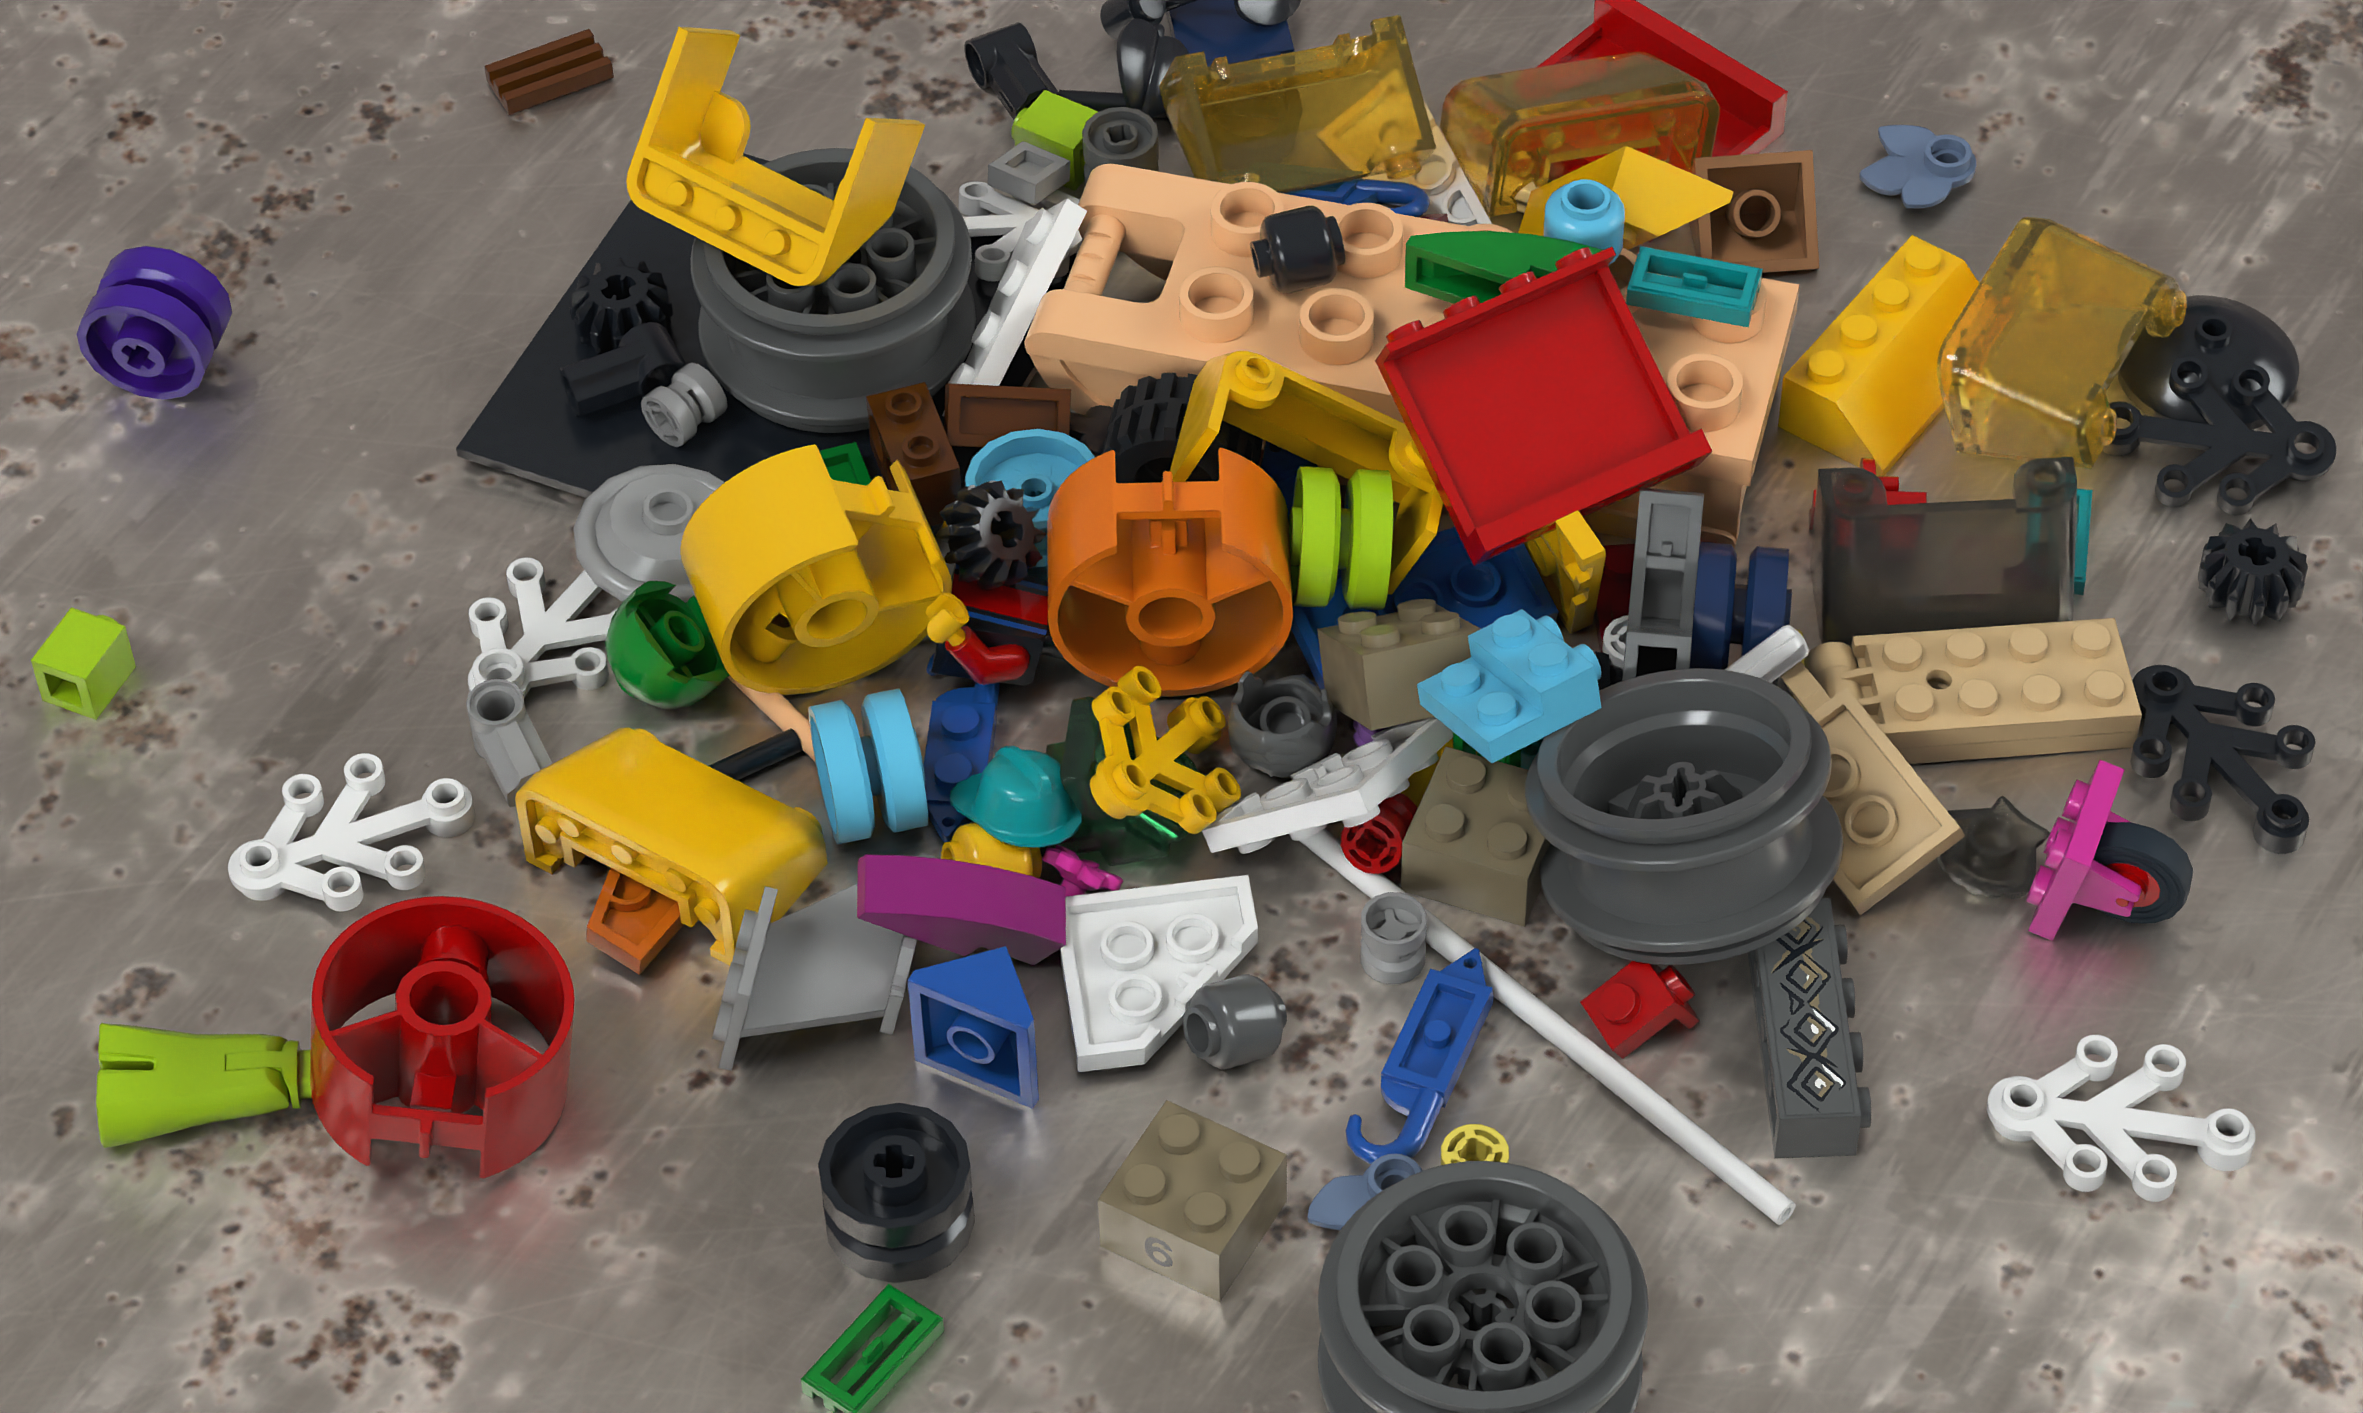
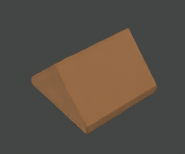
M1813 150L1693 158L1692 174L1734 191L1729 204L1689 222L1696 257L1763 269L1762 273L1819 269Z

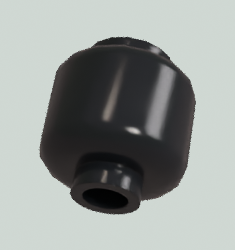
M1315 206L1300 207L1265 217L1260 227V240L1250 243L1252 259L1258 277L1269 276L1275 288L1282 293H1292L1328 284L1336 276L1337 266L1345 264V249L1336 218L1334 216L1325 217L1324 213Z

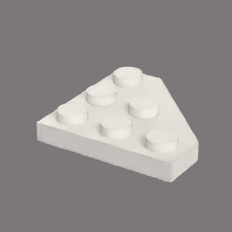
M1436 717L1391 726L1372 735V742L1357 747L1343 758H1341L1340 754L1335 753L1291 774L1292 781L1271 789L1261 798L1258 793L1254 792L1226 808L1216 817L1213 823L1202 830L1210 851L1214 853L1238 847L1239 852L1245 854L1267 846L1278 836L1289 834L1293 841L1308 838L1325 829L1329 823L1342 820L1344 827L1347 828L1363 824L1381 812L1378 805L1384 799L1395 796L1410 786L1408 778L1413 773L1431 766L1439 759L1437 751L1453 738V731Z
M1248 875L1066 896V945L1060 948L1059 952L1078 1072L1146 1064L1183 1024L1184 1013L1189 1008L1190 1001L1196 990L1206 985L1223 981L1258 943V924Z

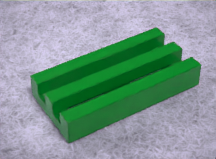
M888 1284L801 1378L802 1393L812 1399L818 1395L823 1399L824 1407L833 1413H836L838 1410L844 1413H871L944 1333L943 1318ZM896 1309L901 1311L902 1314L880 1337H876L862 1352V1357L836 1385L832 1383L831 1379ZM915 1327V1329L905 1338V1336ZM904 1339V1341L894 1350V1348ZM893 1351V1353L884 1361V1359ZM882 1363V1365L873 1373V1371ZM872 1374V1376L862 1385V1383ZM861 1386V1388L852 1396V1394Z

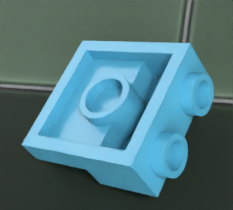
M1523 609L1513 614L1502 616L1494 621V623L1468 635L1470 658L1460 663L1452 664L1442 672L1417 684L1420 705L1491 763L1602 708L1597 681L1601 678V667L1594 652L1586 644H1580L1574 648L1570 647L1564 642L1558 625L1551 617L1545 615L1535 620Z

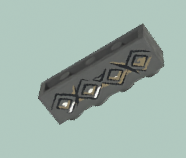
M1830 898L1821 899L1811 914L1785 935L1748 952L1774 1159L1854 1156L1857 1152L1860 1128H1870L1869 1088L1857 1087L1856 1073H1860L1863 1070L1862 1037L1860 1032H1849L1848 1018H1854L1855 1016L1854 982L1852 978H1842L1840 965L1847 963V933L1845 925H1834Z

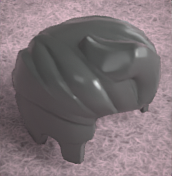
M1246 671L1239 680L1238 690L1229 712L1228 732L1230 745L1233 753L1240 757L1250 768L1259 769L1269 774L1270 777H1291V774L1328 757L1337 733L1335 707L1329 698L1327 690H1320L1311 679L1303 674L1271 679L1263 683L1259 677H1253L1251 672Z

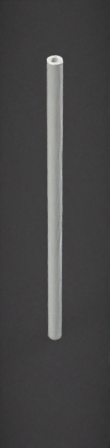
M1323 829L1313 836L1299 840L1371 899L1387 892L1407 894L1382 873H1365L1354 867L1345 857L1341 848V841L1328 830ZM1424 908L1427 921L1425 941L1428 945L1451 963L1474 949L1471 944ZM1480 952L1486 986L1493 988L1494 998L1776 1224H1783L1792 1215L1796 1206L1792 1200Z

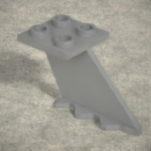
M922 853V854L916 856V857L936 858V856H933V855H930V854H926V853ZM857 884L770 923L778 889L765 886L759 911L745 909L736 949L723 991L722 1002L712 1039L725 1042L719 1068L732 1071L739 1040L742 1037L883 1017L880 1032L893 1035L917 939L858 919Z

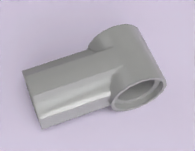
M492 679L478 684L469 693L466 702L475 750L482 758L486 759L509 807L516 806L515 796L519 789L532 775L553 763L526 712L522 691L516 684L508 680Z

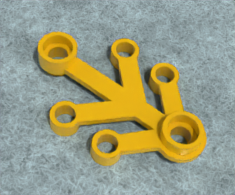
M1135 666L1118 680V687L1110 686L1092 701V711L1099 721L1106 758L1099 762L1096 774L1090 779L1091 793L1100 808L1113 818L1123 819L1128 815L1138 816L1148 809L1179 823L1188 833L1198 834L1216 820V812H1223L1240 799L1241 789L1234 776L1224 768H1215L1205 776L1174 762V760L1185 751L1192 754H1200L1221 737V729L1226 724L1224 713L1219 705L1207 696L1199 698L1190 697L1168 714L1167 725L1169 731L1157 740L1150 704L1161 696V686L1150 670L1143 666ZM1128 722L1136 754L1134 760L1130 758L1123 728ZM1155 779L1186 794L1178 798L1152 785L1150 780Z

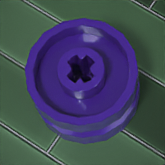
M143 246L125 249L111 259L100 281L97 293L91 299L81 319L76 334L81 353L97 373L113 385L133 394L161 400L185 397L199 387L210 364L214 350L217 349L232 315L229 294L217 277L194 259L170 249Z

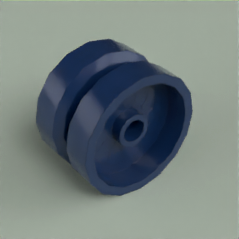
M1700 541L1689 669L1725 670L1728 668L1730 644H1741L1742 657L1781 627L1790 625L1792 589H1787L1789 549L1756 546L1749 556L1747 585L1735 584L1737 553L1732 544ZM1779 678L1773 681L1772 684L1778 686Z

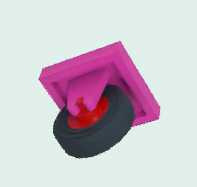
M2099 760L2088 783L2076 779L2062 812V816L2070 820L2057 817L2043 853L2047 854L2044 865L2050 868L2040 865L2026 898V902L2037 906L2028 929L2029 932L2053 941L2072 903L2097 909L2112 918L2130 923H2157L2170 919L2186 903L2193 876V867L2187 853L2172 838L2156 829L2132 823L2110 811L2125 769Z

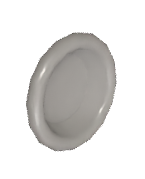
M677 464L639 466L607 479L584 500L574 525L573 532L578 561L595 585L622 602L636 588L647 581H666L676 585L669 594L677 596L686 603L695 594L681 560L680 546L682 536L695 511L710 494L725 482L707 471Z

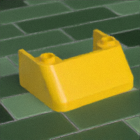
M678 27L628 169L626 182L631 200L643 211L790 285L816 286L822 284L892 216L925 124L917 120L865 118L845 176L840 182L834 200L743 156L751 128L748 112L741 102L720 92L740 35L731 30Z
M1236 351L1208 360L1193 383L1170 469L1173 481L1185 482L1219 433L1222 420L1323 468H1332L1336 474L1349 480L1357 469L1388 470L1392 478L1393 501L1400 503L1392 541L1391 570L1388 594L1392 595L1437 535L1443 501L1406 424L1257 353Z

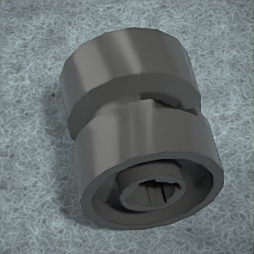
M1115 107L1100 111L1086 121L1082 130L1083 156L1086 162L1084 165V187L1091 171L1103 164H1119L1159 172L1158 130L1156 123L1149 115L1138 109Z

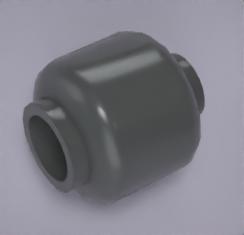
M1244 974L1212 983L1196 990L1190 1001L1189 1008L1184 1013L1183 1030L1187 1044L1197 1057L1204 1059L1213 1067L1226 1070L1273 1055L1281 1043L1283 1028L1287 1022V1012L1282 998L1272 991L1262 979L1250 974Z

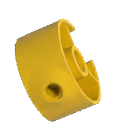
M815 444L792 449L762 460L733 476L710 494L692 515L681 540L680 555L682 564L722 663L728 674L738 683L755 691L769 694L780 693L782 695L806 694L836 688L883 669L908 653L928 635L927 622L930 619L926 615V607L944 592L951 593L952 580L908 475L898 460L890 466L891 473L899 491L887 489L883 478L880 476L875 477L868 485L833 480Z

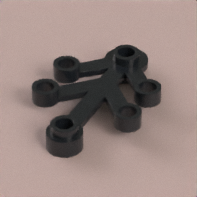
M2183 356L2173 363L2169 376V386L2176 395L2187 398L2209 424L2143 416L2135 406L2119 401L2109 403L2099 410L2093 428V439L2097 447L2104 453L2112 456L2128 455L2141 442L2207 450L2184 466L2172 464L2164 467L2159 472L2155 485V494L2161 503L2170 507H2179L2187 503L2194 490L2243 457L2267 458L2266 462L2250 474L2231 473L2220 482L2217 503L2224 512L2230 515L2247 513L2252 508L2255 499L2288 477L2297 481H2310L2321 477L2330 470L2336 457V443L2331 433L2315 422H2297L2268 390L2270 378L2264 368L2256 364L2240 366L2234 372L2230 392L2236 402L2244 406H2251L2272 433L2249 430L2207 382L2208 368L2201 359L2195 356ZM2183 371H2190L2195 373L2199 380L2187 383L2182 381L2178 374ZM2245 379L2255 380L2261 388L2256 391H2248L2241 387L2240 382ZM2112 418H2122L2130 422L2131 425L2125 429H2118L2113 427L2109 420ZM2307 443L2315 447L2316 451L2311 454H2304L2296 449L2295 444ZM2176 479L2184 484L2185 489L2180 492H2172L2165 487L2164 483L2168 480ZM2231 488H2240L2245 491L2248 497L2244 500H2233L2227 495L2226 491Z
M2153 665L2140 670L2132 681L2142 718L2144 719L2142 736L2137 738L2133 744L2130 759L2132 769L2138 775L2146 778H2158L2168 771L2172 747L2166 740L2169 725L2174 724L2188 739L2181 779L2174 784L2170 800L2172 813L2184 821H2198L2208 814L2212 798V790L2207 784L2211 763L2257 813L2253 827V835L2256 842L2265 850L2277 854H2287L2298 850L2305 841L2309 825L2308 812L2296 797L2288 794H2276L2240 755L2277 761L2280 765L2289 769H2301L2306 767L2312 760L2315 747V737L2312 732L2299 725H2288L2280 729L2277 735L2209 723L2200 713L2206 712L2233 716L2247 726H2262L2270 721L2275 704L2274 693L2263 684L2248 683L2241 686L2237 693L2196 686L2186 673L2168 665ZM2255 702L2262 707H2252L2246 703ZM2293 744L2301 747L2302 749L2294 750L2287 747L2286 745ZM2151 753L2157 755L2160 758L2150 759L2145 757L2143 754ZM2191 796L2197 798L2199 801L2189 802L2183 799L2182 797Z

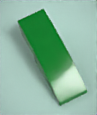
M1461 231L1410 236L1406 243L1405 288L1453 304L1471 296H1477L1480 303H1483L1501 295L1499 287L1516 276L1533 271L1538 279L1556 271L1555 263L1576 250L1589 247L1592 254L1603 250L1568 240L1523 233Z

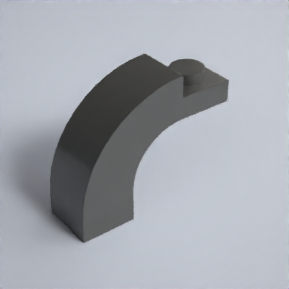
M1640 488L1622 681L1661 671L1689 669L1704 493Z

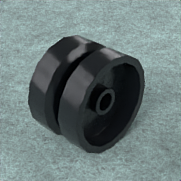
M893 1103L869 1107L845 1119L826 1139L818 1163L828 1243L841 1262L866 1278L892 1283L925 1279L951 1265L968 1245L975 1223L974 1202L971 1190V1166L967 1143L953 1123L929 1108L904 1103Z

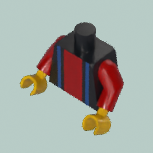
M945 521L943 523L942 528L948 526ZM955 563L951 577V593L944 592L926 607V615L930 619L927 622V633L929 638L937 643L931 673L969 678L982 685L1000 682L1026 686L1033 682L1041 654L1065 660L1055 646L1049 631L1048 582L1028 575L1021 582L1010 586L1004 584L993 590H980L977 581L970 583L958 582L959 564Z

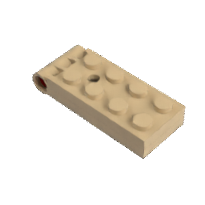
M2115 618L1853 636L1851 647L1842 642L1823 643L1811 649L1804 660L1805 667L1830 698L1847 687L1909 764L2133 748L2142 717Z

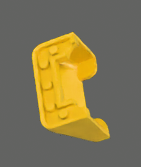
M628 727L619 728L541 769L529 778L515 796L527 862L553 874L563 862L575 868L585 856H588L677 901L681 923L692 928L698 920L701 921L716 939L710 947V955L729 966L733 960L745 909L759 911L765 886L778 889L770 923L785 915L828 864L821 824L810 812L800 807L792 808L661 743L653 734L640 728L635 730Z

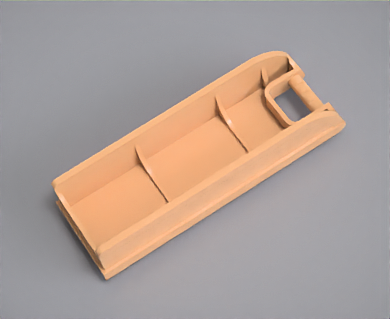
M1103 164L1091 171L1078 203L1080 207L1087 210L1078 229L1083 240L1063 289L1052 290L1042 296L1024 344L1027 354L1030 355L1035 368L1050 388L1071 389L1070 408L1082 415H1085L1091 407L1099 405L1113 407L1115 400L1120 399L1121 392L1129 385L1137 387L1139 379L1148 376L1161 379L1162 373H1176L1178 377H1188V373L1198 375L1206 362L1213 357L1236 351H1249L1260 354L1283 367L1405 424L1375 360L1384 346L1388 344L1386 336L1389 333L1416 320H1420L1424 328L1445 319L1442 312L1453 305V303L1405 288L1407 241L1410 236L1441 232H1513L1495 224L1465 226L1397 214L1391 209L1375 203L1346 205L1283 194L1256 182L1226 184L1119 164ZM1315 206L1324 213L1325 217L1334 216L1336 218L1345 249V264L1337 266L1336 276L1328 284L1292 293H1282L1275 288L1269 276L1258 277L1252 259L1250 243L1260 240V227L1265 217L1300 207ZM1622 248L1616 261L1608 267L1626 302L1627 288L1637 256L1631 251ZM1119 251L1124 252L1153 275L1166 281L1158 299L1149 303H1138L1102 296ZM1762 278L1749 327L1627 305L1689 432L1692 433L1702 428L1713 451L1699 466L1650 487V489L1704 493L1701 542L1732 544L1735 549L1739 534L1743 500L1747 486L1751 485L1773 398L1779 384L1780 372L1797 312L1800 284ZM1263 440L1262 442V449L1258 464L1259 467H1261L1262 456L1266 442L1265 440ZM1336 474L1339 483L1347 486L1349 479ZM1640 492L1583 518L1594 532L1636 539Z

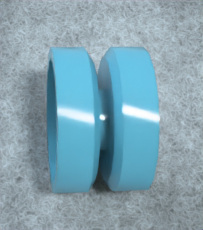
M1044 429L1014 431L988 442L972 458L965 475V486H979L991 480H1002L1006 490L1012 488L1024 489L1023 506L1025 508H1041L1032 521L1035 528L1047 533L1048 511L1056 491L1071 473L1095 458V456L1085 444L1065 433ZM1046 535L1041 542L1034 544L1043 559L1036 566L1028 568L1027 572L1028 575L1048 582Z
M900 688L865 696L861 706L863 737L859 735L851 708L843 700L808 707L811 740L821 792L836 844L871 838L875 828L872 796L877 797L884 822L894 833L928 826L923 759L916 731L912 727L910 715Z

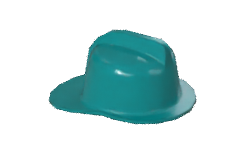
M1016 746L1002 747L995 753V757L992 758L982 773L972 775L968 779L958 782L950 791V803L958 812L977 823L988 834L999 841L1018 847L1040 848L1059 844L1073 836L1082 823V809L1070 794L1067 774L1064 769L1050 755L1035 750H1021Z

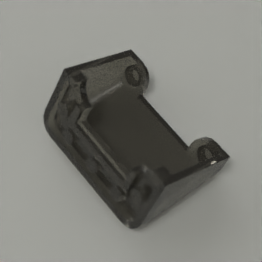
M2073 457L2040 458L2030 460L2021 465L2014 474L2013 499L1888 505L1884 485L1872 472L1852 467L1818 469L1810 570L1821 643L1842 642L1851 647L1853 636L2073 621L2077 476Z

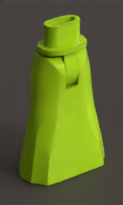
M101 1023L99 1025L98 1046L100 1069L97 1075L96 1094L101 1144L104 1148L119 1146L198 1125L271 1113L286 1109L289 1106V1094L292 1108H301L302 1099L312 1098L310 1088L311 1049L300 1050L299 1041H288L281 1036L266 1034H192L140 1026Z

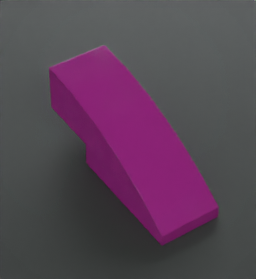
M865 854L858 859L857 918L962 956H967L979 947L993 950L1006 946L1010 957L1035 965L1066 945V889L1064 886L1030 875L992 866L949 859Z

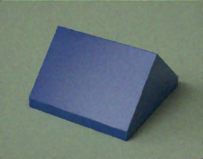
M1004 946L914 970L907 982L915 1061L1033 1109L1039 1100L1034 1018L1007 947Z

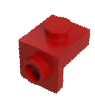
M1631 961L1580 1002L1611 1050L1622 1059L1675 1018L1688 1029H1691L1700 1022V1019L1688 1003L1695 996V993L1687 980L1673 965H1668L1662 969L1657 964Z

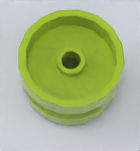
M1300 466L1295 482L1293 507H1291L1289 515L1293 606L1325 608L1334 596L1338 569H1341L1342 593L1350 609L1382 610L1385 607L1390 579L1393 541L1392 478L1388 470L1357 469L1348 481L1344 508H1341L1340 483L1332 468Z

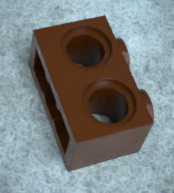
M926 382L866 396L871 448L887 489L899 491L890 470V466L898 460L908 475L929 526L944 523V519L939 512L947 504L955 502L954 496L962 489L960 467Z

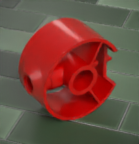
M434 896L396 902L363 916L345 929L329 946L320 961L313 981L311 1002V1096L319 1120L332 1139L346 1153L365 1166H369L371 1162L372 1139L420 1144L419 1156L421 1158H428L430 1156V1149L433 1145L480 1150L479 1177L482 1179L505 1171L531 1155L544 1143L558 1123L565 1106L568 1090L575 998L570 972L557 948L541 931L522 917L496 905L462 897ZM396 993L395 1011L342 1027L346 1021L367 1005ZM491 997L511 1006L537 1028L549 1046L543 1055L490 1023ZM398 1097L401 1103L408 1108L377 1105V1103ZM474 1105L484 1110L483 1116L461 1114L470 1110Z

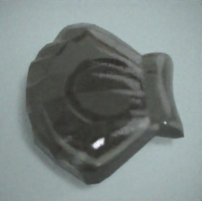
M2004 796L1998 798L1991 808L1948 810V813L1961 827L1965 837L1936 858L1941 870L1949 873L1951 879L1956 884L1964 885L1974 895L1984 894L1989 898L2005 896L2010 899H2019L2028 894L2036 875V848L2045 842L2050 832L2024 816Z

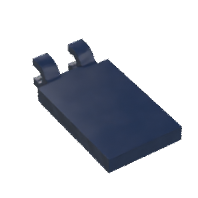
M1197 0L1166 12L1171 36L1181 41L1188 50L1195 69V78H1199L1200 83L1211 72L1229 64L1252 63L1270 68L1279 75L1284 74V68L1294 67V46L1287 19L1273 26L1261 27L1252 25L1237 14L1234 0Z

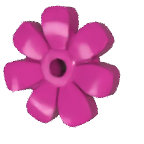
M1056 845L1055 848H1046L1042 857L1044 862L1053 865L1060 872V876L1064 878L1061 886L1065 887L1066 896L1086 894L1087 890L1107 889L1109 891H1116L1120 889L1123 883L1121 877L1098 869L1100 864L1092 860L1079 859L1074 851L1063 846Z

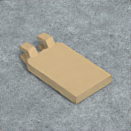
M1800 661L1780 677L1791 695L1804 710L1813 716L1827 736L1831 750L1832 769L1830 780L1823 796L1833 806L1839 817L1844 844L1842 860L1833 878V882L1861 916L1964 838L1965 834L1849 689L1845 687L1830 698Z

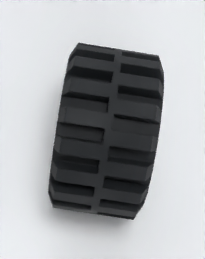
M1162 373L1161 379L1148 376L1139 379L1137 387L1129 385L1121 392L1120 399L1115 400L1102 452L1103 454L1110 450L1115 451L1117 483H1152L1163 481V472L1170 471L1193 383L1198 375L1188 373V377H1178L1176 373ZM1222 420L1219 433L1185 482L1218 481V449L1221 447L1235 452L1258 465L1263 439Z

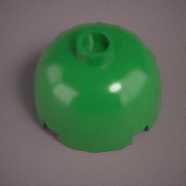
M647 581L636 588L622 602L611 619L605 641L610 667L621 689L633 698L662 709H678L692 706L715 690L730 675L722 663L696 597L693 595L685 603L677 596L669 594L676 585L666 581Z

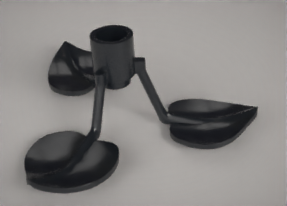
M1107 0L1102 5L1100 18L1103 28L1111 38L1117 40V64L1126 107L1138 109L1154 118L1180 107L1192 95L1195 87V69L1191 56L1181 41L1174 37L1164 36L1165 29L1160 22L1163 19L1164 13L1197 0ZM1234 0V6L1237 14L1243 20L1252 25L1266 27L1277 25L1292 16L1298 9L1301 0Z

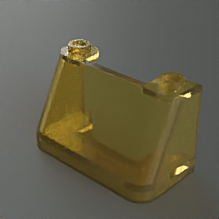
M1396 15L1372 20L1370 23L1372 35L1370 36L1364 35L1351 39L1349 33L1341 34L1329 46L1228 64L1227 57L1224 56L1215 58L1211 66L1208 67L1204 51L1176 56L1159 85V90L1166 115L1193 177L1226 184L1256 182L1264 184L1278 193H1287L1385 173L1390 180L1403 179L1419 173L1422 170L1420 163L1431 156L1436 149V144L1401 16Z
M1631 52L1463 80L1455 85L1445 97L1440 128L1488 217L1516 213L1517 202L1515 196L1532 181L1536 187L1547 184L1551 163L1609 154L1624 146L1633 149L1649 147L1648 153L1650 156L1666 163L1669 162L1675 167L1692 173L1693 158L1712 157L1720 115V105L1706 83L1648 52Z
M2022 218L2011 232L1945 337L1937 359L1938 384L1956 452L2092 469L2104 446L2112 443L2117 429V416L2114 409L2110 408L2106 391L2144 327L2146 326L2151 336L2164 338L2168 337L2175 327H2179L2184 321L2187 299L2184 291L2180 290L2177 281L2167 274L2051 219Z

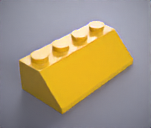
M1624 146L1532 190L1518 233L1543 236L1545 204L1554 191L1563 185L1580 179L1600 182L1619 195L1625 207L1623 248L1627 250L1633 249L1640 244L1729 204L1734 191L1631 147Z
M1911 235L1783 376L1778 427L1859 468L1861 458H1874L1876 476H1885L2008 336L2009 326L1963 259Z

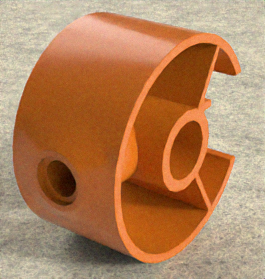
M1221 447L1218 449V481L1174 482L1172 472L1165 471L1163 472L1162 482L1117 483L1114 450L1091 459L1071 473L1056 491L1050 503L1047 519L1048 624L1052 640L1065 660L1085 676L1108 687H1118V680L1135 666H1143L1150 670L1157 678L1161 686V696L1166 697L1188 696L1218 690L1239 682L1246 671L1254 674L1267 665L1278 654L1289 636L1293 620L1288 509L1280 488L1262 468L1247 458Z

